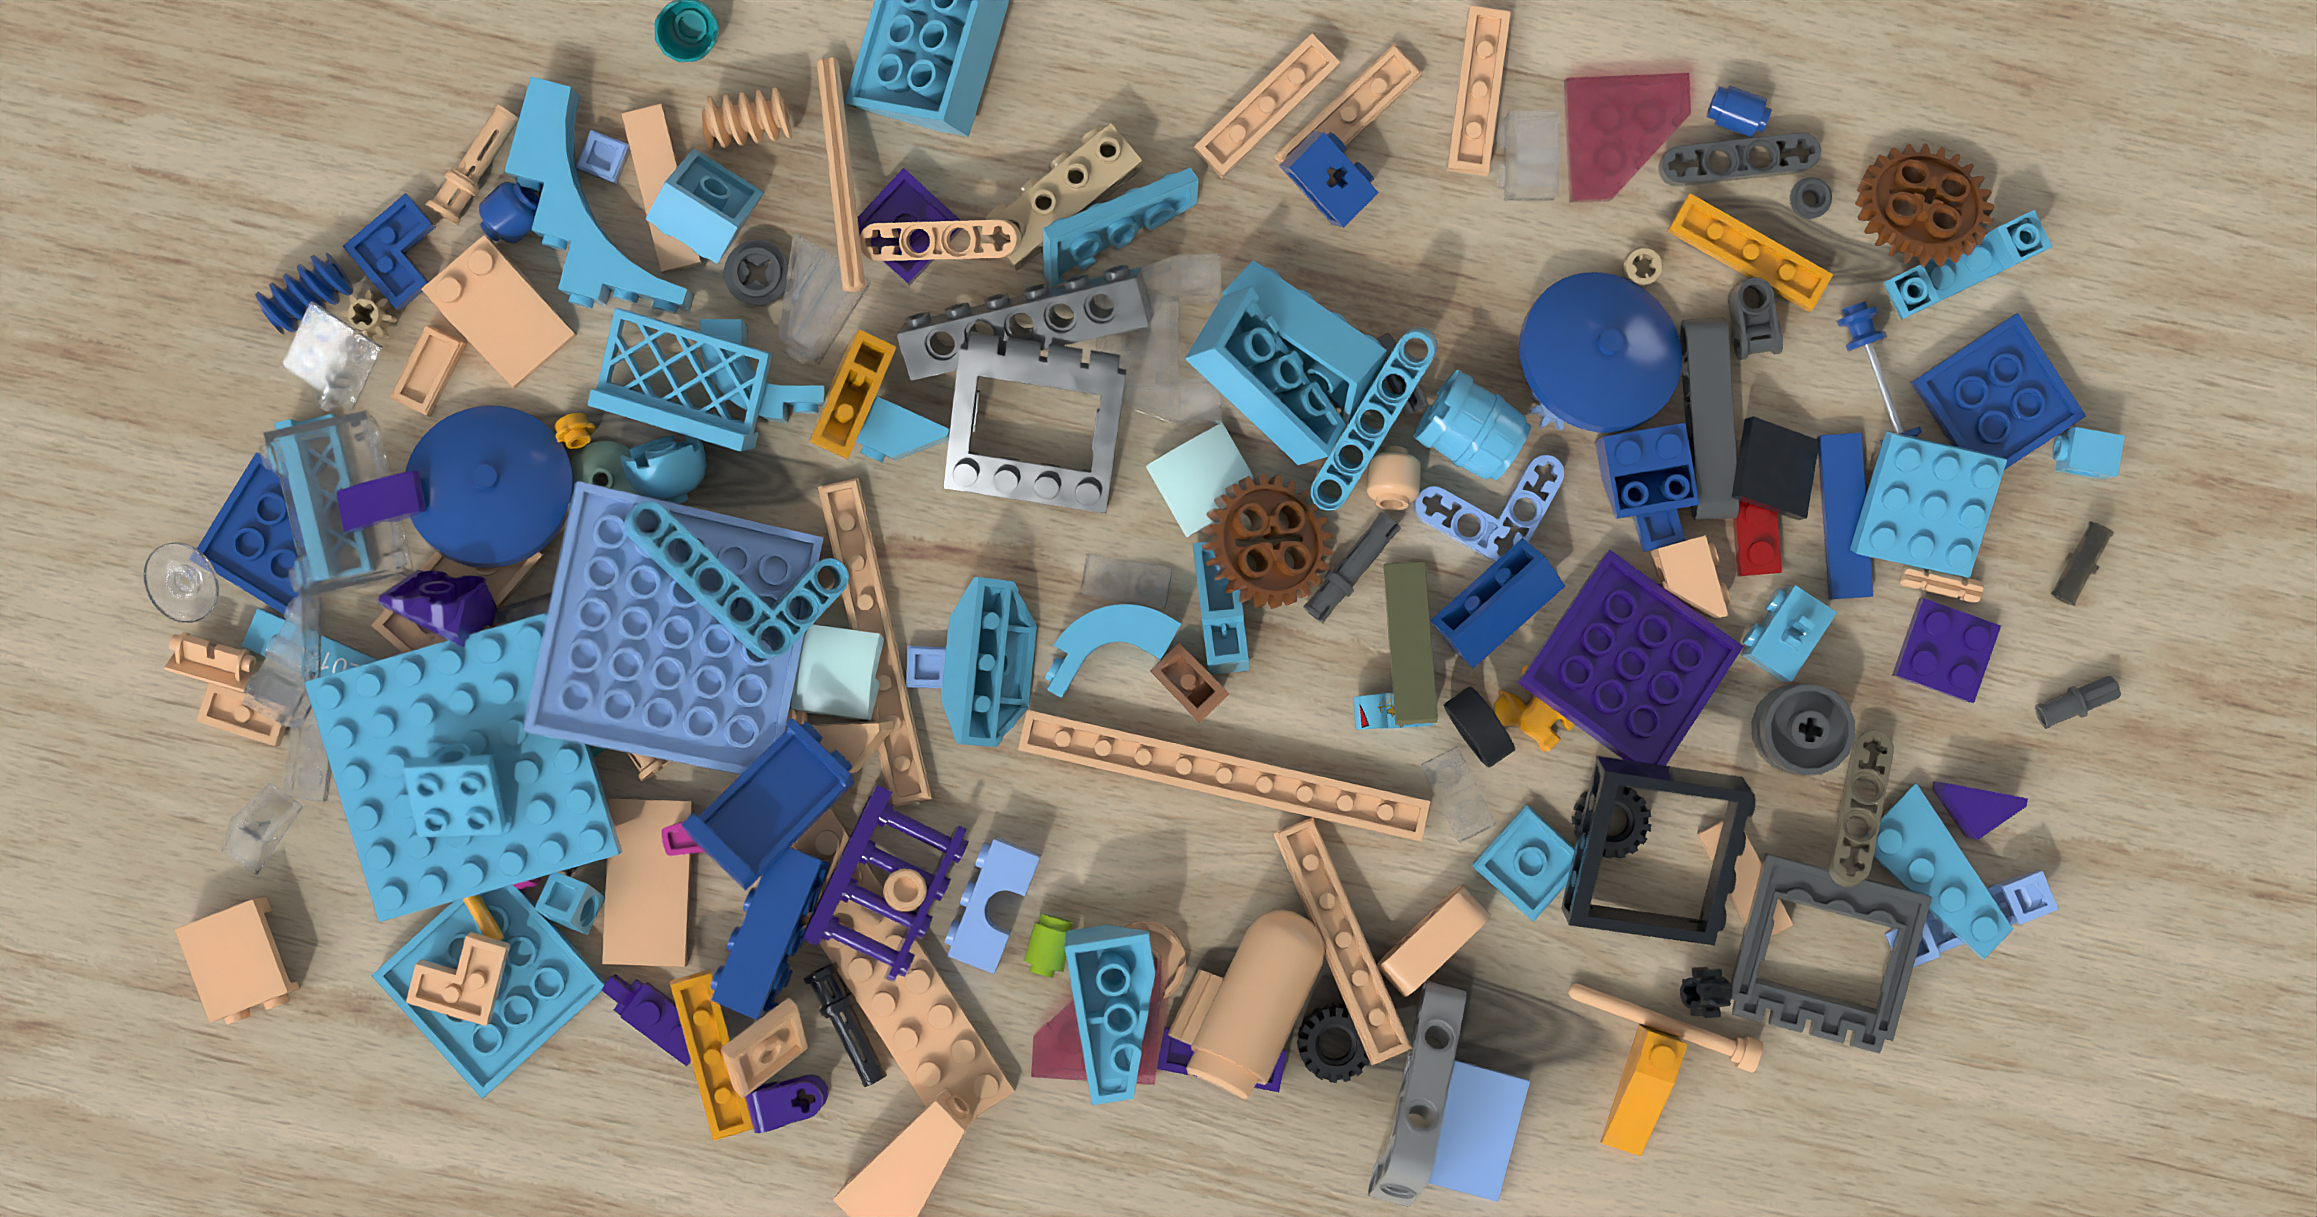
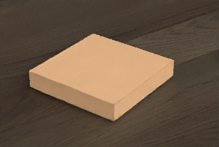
M788 997L721 1048L733 1089L742 1098L746 1097L808 1049L798 1006Z

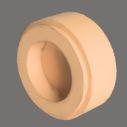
M912 869L895 871L886 879L883 887V895L888 905L902 912L910 911L920 906L927 892L925 880L918 872Z

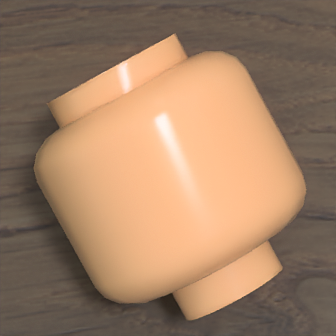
M1389 446L1384 448V452L1374 455L1368 465L1366 487L1368 496L1376 501V505L1380 508L1387 510L1406 509L1409 503L1414 502L1420 495L1422 469L1420 461L1408 454V450L1404 447Z

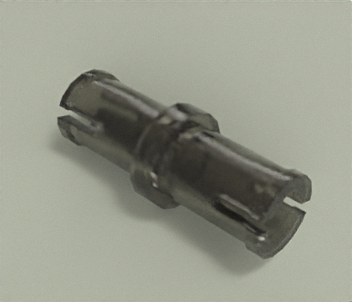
M2088 522L2087 528L2073 553H2068L2065 558L2067 565L2054 589L2050 592L2052 597L2068 605H2076V601L2090 575H2096L2099 566L2096 564L2110 538L2114 535L2112 530L2098 523Z

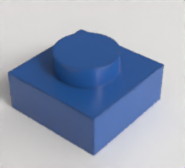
M1677 509L1633 516L1643 552L1685 541Z

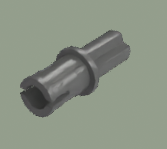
M2106 676L2080 688L2071 686L2067 689V693L2044 703L2036 704L2035 712L2042 726L2047 729L2054 724L2077 715L2081 718L2086 717L2089 710L2119 699L2121 696L2120 687L2112 676Z

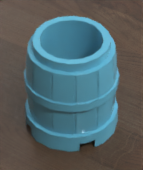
M1457 369L1448 377L1436 393L1439 397L1433 406L1429 405L1417 425L1414 437L1425 447H1434L1438 452L1449 458L1455 466L1463 467L1483 479L1491 478L1497 480L1506 472L1519 454L1528 438L1531 424L1527 423L1526 416L1507 403L1504 397L1498 393L1493 394L1473 383L1471 376Z

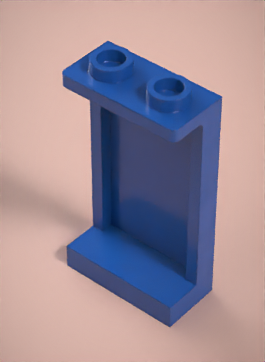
M791 718L786 723L787 730L698 817L692 813L681 824L686 834L745 891L854 784L852 775L849 772L853 768L850 762L837 750L830 754L819 744L823 740L822 736L806 721L800 726Z

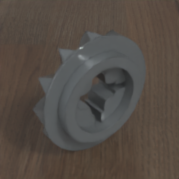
M763 240L744 242L738 245L726 260L724 279L727 288L735 298L747 305L765 306L776 299H780L782 293L789 285V263L784 253L770 242ZM747 260L757 267L770 263L764 272L769 283L768 286L764 283L761 284L758 280L747 283L752 275L749 266L745 263Z

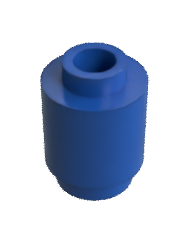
M1731 85L1728 88L1718 86L1709 105L1706 117L1715 120L1714 125L1752 138L1756 130L1759 132L1764 131L1772 109L1765 107L1767 103V98Z

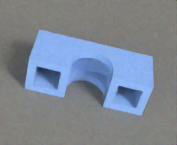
M998 837L993 839L991 845L983 843L975 866L982 868L976 884L968 882L960 901V905L967 908L961 922L953 920L944 942L951 946L948 953L949 957L992 974L996 972L1012 931L999 927L992 922L987 911L988 900L994 893L1004 890L1025 896L1042 856L1041 854Z

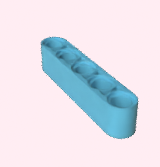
M1414 327L1408 330L1397 343L1312 484L1311 498L1319 508L1326 511L1340 508L1358 483L1436 355L1438 341L1435 334L1429 329ZM1411 338L1423 339L1428 346L1427 356L1423 358L1412 357L1407 350L1408 340ZM1389 374L1401 375L1406 382V391L1400 394L1390 392L1385 385L1386 376ZM1369 409L1378 410L1385 419L1384 426L1379 429L1369 427L1364 421V412ZM1346 445L1358 446L1363 453V461L1359 463L1348 462L1343 456V447ZM1322 481H1336L1340 484L1342 495L1337 498L1328 497L1322 490Z

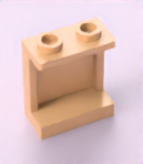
M267 896L249 900L175 929L209 1023L222 1018L225 1019L226 1025L235 1023L251 1016L249 1008L263 1003L265 1010L289 1002L288 993L300 989L298 981L292 983L289 981L266 920L265 914L272 911Z

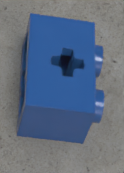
M1313 131L1279 167L1332 225L1344 228L1379 192L1371 184L1374 180L1371 173L1359 162L1353 164L1346 157L1344 152L1347 150V147L1334 133L1329 132L1326 134L1325 132ZM1329 168L1336 169L1333 174L1336 180L1334 184L1326 183L1330 178L1326 172Z

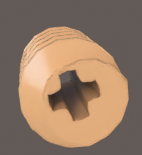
M772 87L770 100H766L762 91L757 89L754 102H749L746 94L742 91L739 93L738 104L733 105L728 94H723L721 107H717L713 98L707 96L705 109L702 110V124L705 141L709 150L714 148L715 138L718 139L723 148L729 147L732 135L737 144L740 146L745 145L748 132L755 143L762 142L764 130L772 141L779 139L781 128L787 138L791 139L792 137L788 106L777 87Z

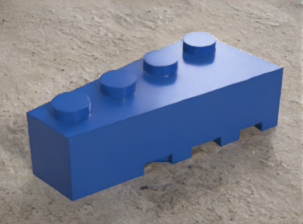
M790 847L762 875L757 888H751L745 899L743 910L747 913L741 927L737 926L729 938L727 950L731 952L725 967L720 966L712 979L711 989L715 991L711 1001L756 1020H759L779 1005L774 1002L775 997L781 992L783 987L786 988L793 973L790 970V964L787 962L789 957L794 956L802 947L804 941L800 939L806 928V925L801 923L803 916L810 917L812 915L830 862Z

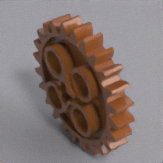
M1911 144L1906 145L1902 154L1893 147L1887 157L1880 154L1874 165L1868 166L1857 188L1860 194L1855 205L1862 207L1857 218L1858 220L1869 221L1864 230L1865 234L1878 233L1879 237L1874 245L1878 247L1888 243L1891 245L1888 255L1892 257L1898 251L1904 253V263L1906 264L1911 261L1913 256L1919 257L1922 267H1926L1930 258H1933L1939 267L1944 265L1948 257L1954 263H1957L1963 253L1970 256L1975 247L1981 244L1988 228L1993 222V219L1989 216L1994 209V204L1987 202L1992 192L1988 189H1979L1985 179L1984 176L1971 177L1970 173L1974 165L1968 164L1964 167L1958 165L1960 160L1959 154L1954 155L1950 160L1945 158L1944 147H1940L1936 155L1930 153L1928 144H1923L1918 153H1916Z
M1265 473L1254 477V480L1249 476L1239 481V486L1234 483L1225 488L1227 496L1222 494L1214 499L1219 509L1214 508L1206 513L1207 517L1215 522L1202 528V532L1212 536V541L1202 545V549L1214 551L1215 555L1206 564L1207 566H1219L1221 570L1214 577L1215 581L1227 578L1229 583L1225 592L1228 594L1239 589V602L1241 603L1253 597L1255 608L1266 605L1267 601L1271 609L1282 606V602L1286 606L1297 602V596L1301 599L1311 594L1309 587L1321 584L1322 581L1316 573H1322L1329 569L1328 565L1321 558L1333 554L1331 549L1323 546V541L1332 538L1333 535L1329 532H1322L1320 527L1329 519L1328 517L1317 518L1315 512L1319 507L1315 503L1309 505L1306 502L1310 493L1308 489L1299 494L1295 493V480L1286 483L1282 487L1281 475H1276L1270 478L1269 481ZM1280 511L1288 517V528L1280 522ZM1242 513L1248 516L1251 521L1250 531L1242 525ZM1262 536L1265 540L1280 539L1287 536H1298L1300 538V542L1283 541L1274 546L1269 542L1238 547L1235 544V540L1253 541ZM1285 552H1288L1293 557V569L1285 562ZM1247 554L1251 555L1256 561L1255 572L1247 565Z

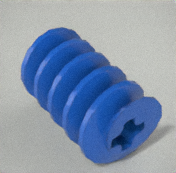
M326 253L328 260L325 262L312 255L310 257L314 267L312 271L301 264L297 265L300 276L298 280L285 273L283 275L286 284L285 289L280 288L273 282L270 283L269 287L273 296L270 299L259 291L255 293L263 313L280 333L284 334V329L292 333L296 332L299 329L298 320L307 324L313 319L311 310L317 314H323L326 311L325 301L332 305L338 304L340 301L338 291L347 296L354 292L349 278L330 254Z

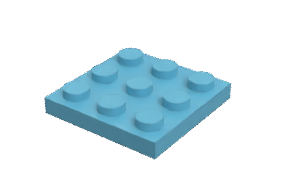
M1886 431L1850 550L1864 556L1970 578L2007 459L1993 454Z

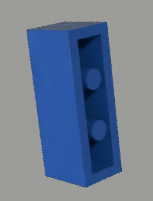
M1522 538L1430 621L1450 648L1469 666L1475 668L1560 592L1565 585L1547 558Z

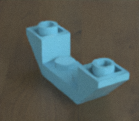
M2035 210L1988 232L1981 244L1975 247L1972 254L1968 256L1963 253L1957 263H1954L1948 257L1944 265L1939 267L1935 260L1932 259L1928 261L1926 267L1918 265L1883 282L1902 320L2053 246Z

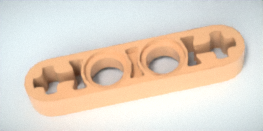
M1007 220L875 223L863 229L860 234V244L864 256L875 261L1003 258L1017 252L1021 244V234L1017 226ZM977 227H983L981 235L998 234L999 227H1002L1004 234H1010V243L1003 245V251L999 250L997 243H982L983 252H979L981 238ZM901 228L900 246H884L881 249V254H879L878 247L871 246V238L878 236V230H880L882 237L893 238L899 237L897 229ZM956 228H964L970 234V245L963 252L956 251L950 244V235ZM916 229H923L930 237V246L923 253H917L910 246V236ZM899 247L901 248L902 255L898 254Z

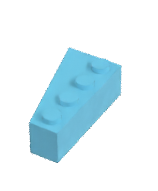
M1253 260L1225 289L1223 297L1252 286L1259 297L1256 303L1266 317L1271 315L1280 327L1277 334L1289 351L1295 350L1304 362L1302 364L1303 372L1311 383L1317 382L1327 398L1342 410L1339 415L1344 423L1348 425L1382 370L1387 350L1373 336L1364 335L1349 325L1343 316L1336 312H1330L1315 302L1309 293L1304 290H1298L1284 281L1275 270L1269 267L1265 268Z
M1252 286L1221 297L1185 360L1297 465L1328 457L1346 426L1318 383H1311L1303 372L1302 364L1304 362L1295 350L1289 351L1277 334L1280 327L1271 315L1267 317L1264 315L1256 303L1259 297Z

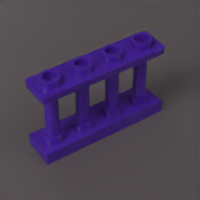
M877 785L873 788L800 939L814 946L819 945L821 939L829 941L832 938L889 965L884 979L892 982L896 980L898 975L905 977L915 957V954L909 952L916 936L921 939L925 936L933 919V916L927 914L934 899L941 901L951 881V878L946 877L945 874L952 861L957 864L959 863L969 841L963 839L967 829L960 825L954 828L949 837L894 810V805L888 802L892 792ZM886 824L942 851L943 853L933 874L875 847L876 842L870 840V837L876 825L884 827ZM858 862L863 865L869 862L890 873L900 869H912L918 872L925 880L926 896L915 912L911 910L906 912L897 911L888 905L884 897L857 885L858 880L852 878V874ZM848 900H851L907 927L897 950L838 923L839 918L833 916L839 901L847 903Z

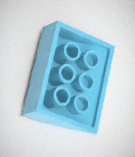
M875 0L844 103L851 107L931 130L969 137L1009 0Z

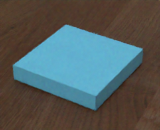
M1525 804L1471 866L1534 922L1567 885L1575 847L1532 808Z

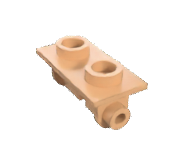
M183 632L181 635L173 634L171 637L169 649L175 652L164 669L245 692L262 666V661L256 660L255 656L250 655L249 650H239L217 644L213 648L210 647V641L193 637L189 633Z

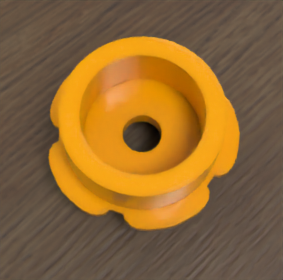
M584 413L568 414L555 423L557 432L555 437L563 446H567L569 449H578L590 442L589 434L595 432V425L588 422Z

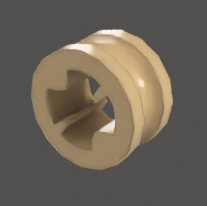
M1639 248L1633 251L1624 260L1622 267L1625 279L1641 287H1646L1655 282L1663 269L1659 254L1648 248ZM1635 258L1637 262H1640L1643 258L1650 261L1648 263V268L1652 271L1650 277L1648 273L1643 275L1642 278L1636 275L1637 267L1632 264Z

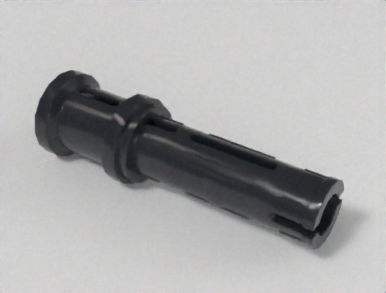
M837 962L830 963L807 975L803 980L805 984H810L822 1006L819 1009L821 1016H824L825 1019L830 1018L844 1045L845 1051L848 1053L862 1081L863 1087H867L886 1077L887 1073L883 1070L870 1040L852 1007L855 1004V997L852 993H847L837 973L839 968ZM825 980H827V982H828V984H829V986H830V988H831V990H832V992H833V994H834L833 997H831V995H830V993H829V991H828V989H827V987H826V985H825V983H824ZM840 1012H843L846 1022L843 1021ZM850 1029L866 1058L864 1061L849 1033Z

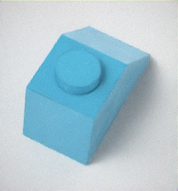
M875 396L856 442L863 446L861 454L883 463L885 457L896 461L949 441L950 429Z

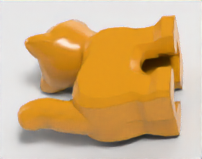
M1526 664L1522 667V675L1529 666V664ZM1502 690L1498 691L1499 697L1494 703L1495 715L1504 727H1518L1524 734L1536 740L1538 747L1543 752H1549L1561 740L1551 728L1556 720L1560 719L1568 731L1575 725L1535 695L1525 706L1522 699L1516 694Z

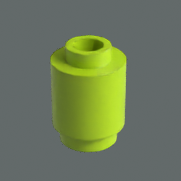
M1041 913L1039 923L1034 922L1024 961L1031 964L1030 972L1053 978L1055 971H1064L1067 961L1065 936L1066 931L1071 930L1073 922Z

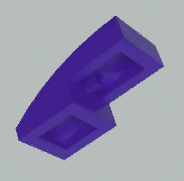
M408 471L370 480L336 492L343 532H358L383 522H399L426 512L419 471Z

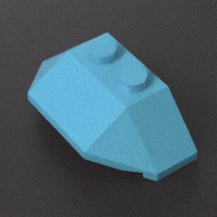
M974 577L949 617L941 701L957 744L998 747L1003 740L1002 737L1014 727L1029 707L1037 625L1027 605L1019 595V590L1014 581Z

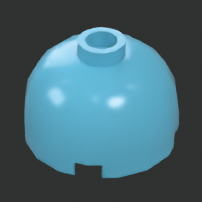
M671 435L633 447L629 450L631 458L622 454L620 459L631 487L640 496L675 504L687 501L689 499L687 493L696 489L705 477L707 462L702 440L685 435L686 441L676 443L673 442L674 438Z

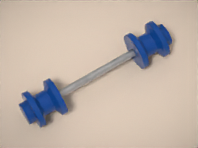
M1866 301L1843 309L1844 317L1837 320V324L1839 327H1848L1852 340L1846 345L1847 351L1864 346L1895 433L1917 438L1922 433L1920 426L1905 432L1903 431L1872 343L1888 337L1886 331L1876 330L1872 318L1879 312L1877 306L1868 308Z

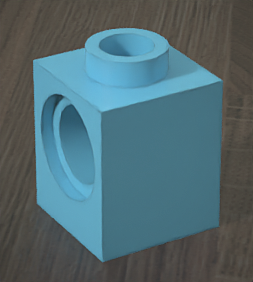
M2079 427L2067 429L2054 442L2052 456L2056 460L2055 471L2097 479L2118 477L2125 436Z
M555 872L550 874L534 909L552 922L588 935L605 900V896L587 883Z

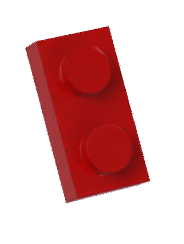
M1739 500L1738 516L1733 518L1737 577L1782 573L1777 513Z

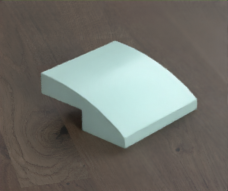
M1223 423L1212 427L1146 465L1148 472L1186 538L1214 523L1207 517L1206 513L1214 508L1219 509L1214 499L1222 494L1227 496L1225 488L1234 483L1239 486V481L1248 476L1254 480V476Z
M812 624L803 637L791 697V709L811 714L871 722L880 685L875 676L884 643V638L881 634Z

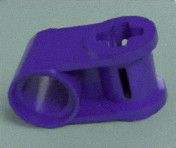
M807 1074L781 1082L776 1081L762 1084L748 1094L745 1100L754 1132L758 1134L815 1116L826 1103L829 1094L828 1087L821 1077ZM803 1089L807 1095L814 1094L815 1096L810 1105L807 1099H800L798 1096Z

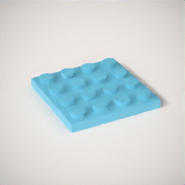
M513 885L480 894L505 937L500 941L511 944L493 1016L487 1026L406 1003L415 964L422 959L457 970L465 937L470 932L483 935L462 899L453 901L371 975L481 1099L491 1093L598 996L606 984L602 976L557 926L534 909L536 903L523 889H518Z

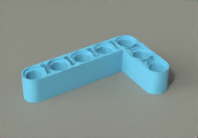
M643 502L629 511L625 517L624 527L628 536L759 658L769 659L786 653L848 585L849 574L845 565L837 559H824L808 567L777 602L769 608L663 506L656 502ZM639 512H648L654 516L657 523L654 533H644L638 528L636 518ZM671 541L681 542L686 547L688 554L684 563H677L669 557L668 545ZM821 568L829 569L834 575L835 582L830 590L823 588L818 582V572ZM703 570H709L717 576L718 587L714 592H707L700 586L699 576ZM794 597L800 598L806 604L807 614L802 620L796 619L790 613L789 606ZM734 599H740L748 606V617L743 622L734 619L731 615L730 605ZM765 628L775 630L779 636V644L775 650H768L762 644L761 634Z

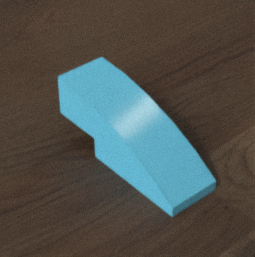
M1208 542L1193 543L1208 672L1211 675L1249 671L1243 606L1239 602L1240 590L1237 589L1227 594L1225 590L1229 580L1224 578L1215 581L1214 577L1221 569L1218 565L1207 566L1206 564L1209 559L1215 556L1214 551L1202 549V545Z

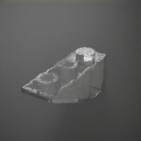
M301 591L298 597L290 601L284 613L286 620L279 634L274 635L266 646L265 656L267 657L260 670L250 677L245 687L247 695L242 704L284 726L302 728L312 708L304 682L321 677V597Z

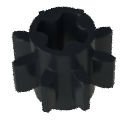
M1708 967L1692 968L1693 977L1682 979L1680 996L1683 1004L1691 1009V1016H1704V1018L1721 1017L1720 1007L1731 1005L1732 987L1730 982L1722 976L1721 969H1709Z

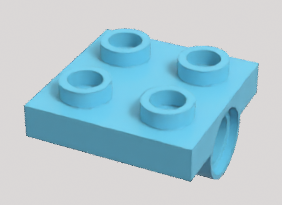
M452 743L437 748L430 757L406 758L403 772L418 837L503 835L506 821L492 755L471 756L470 749L466 745Z

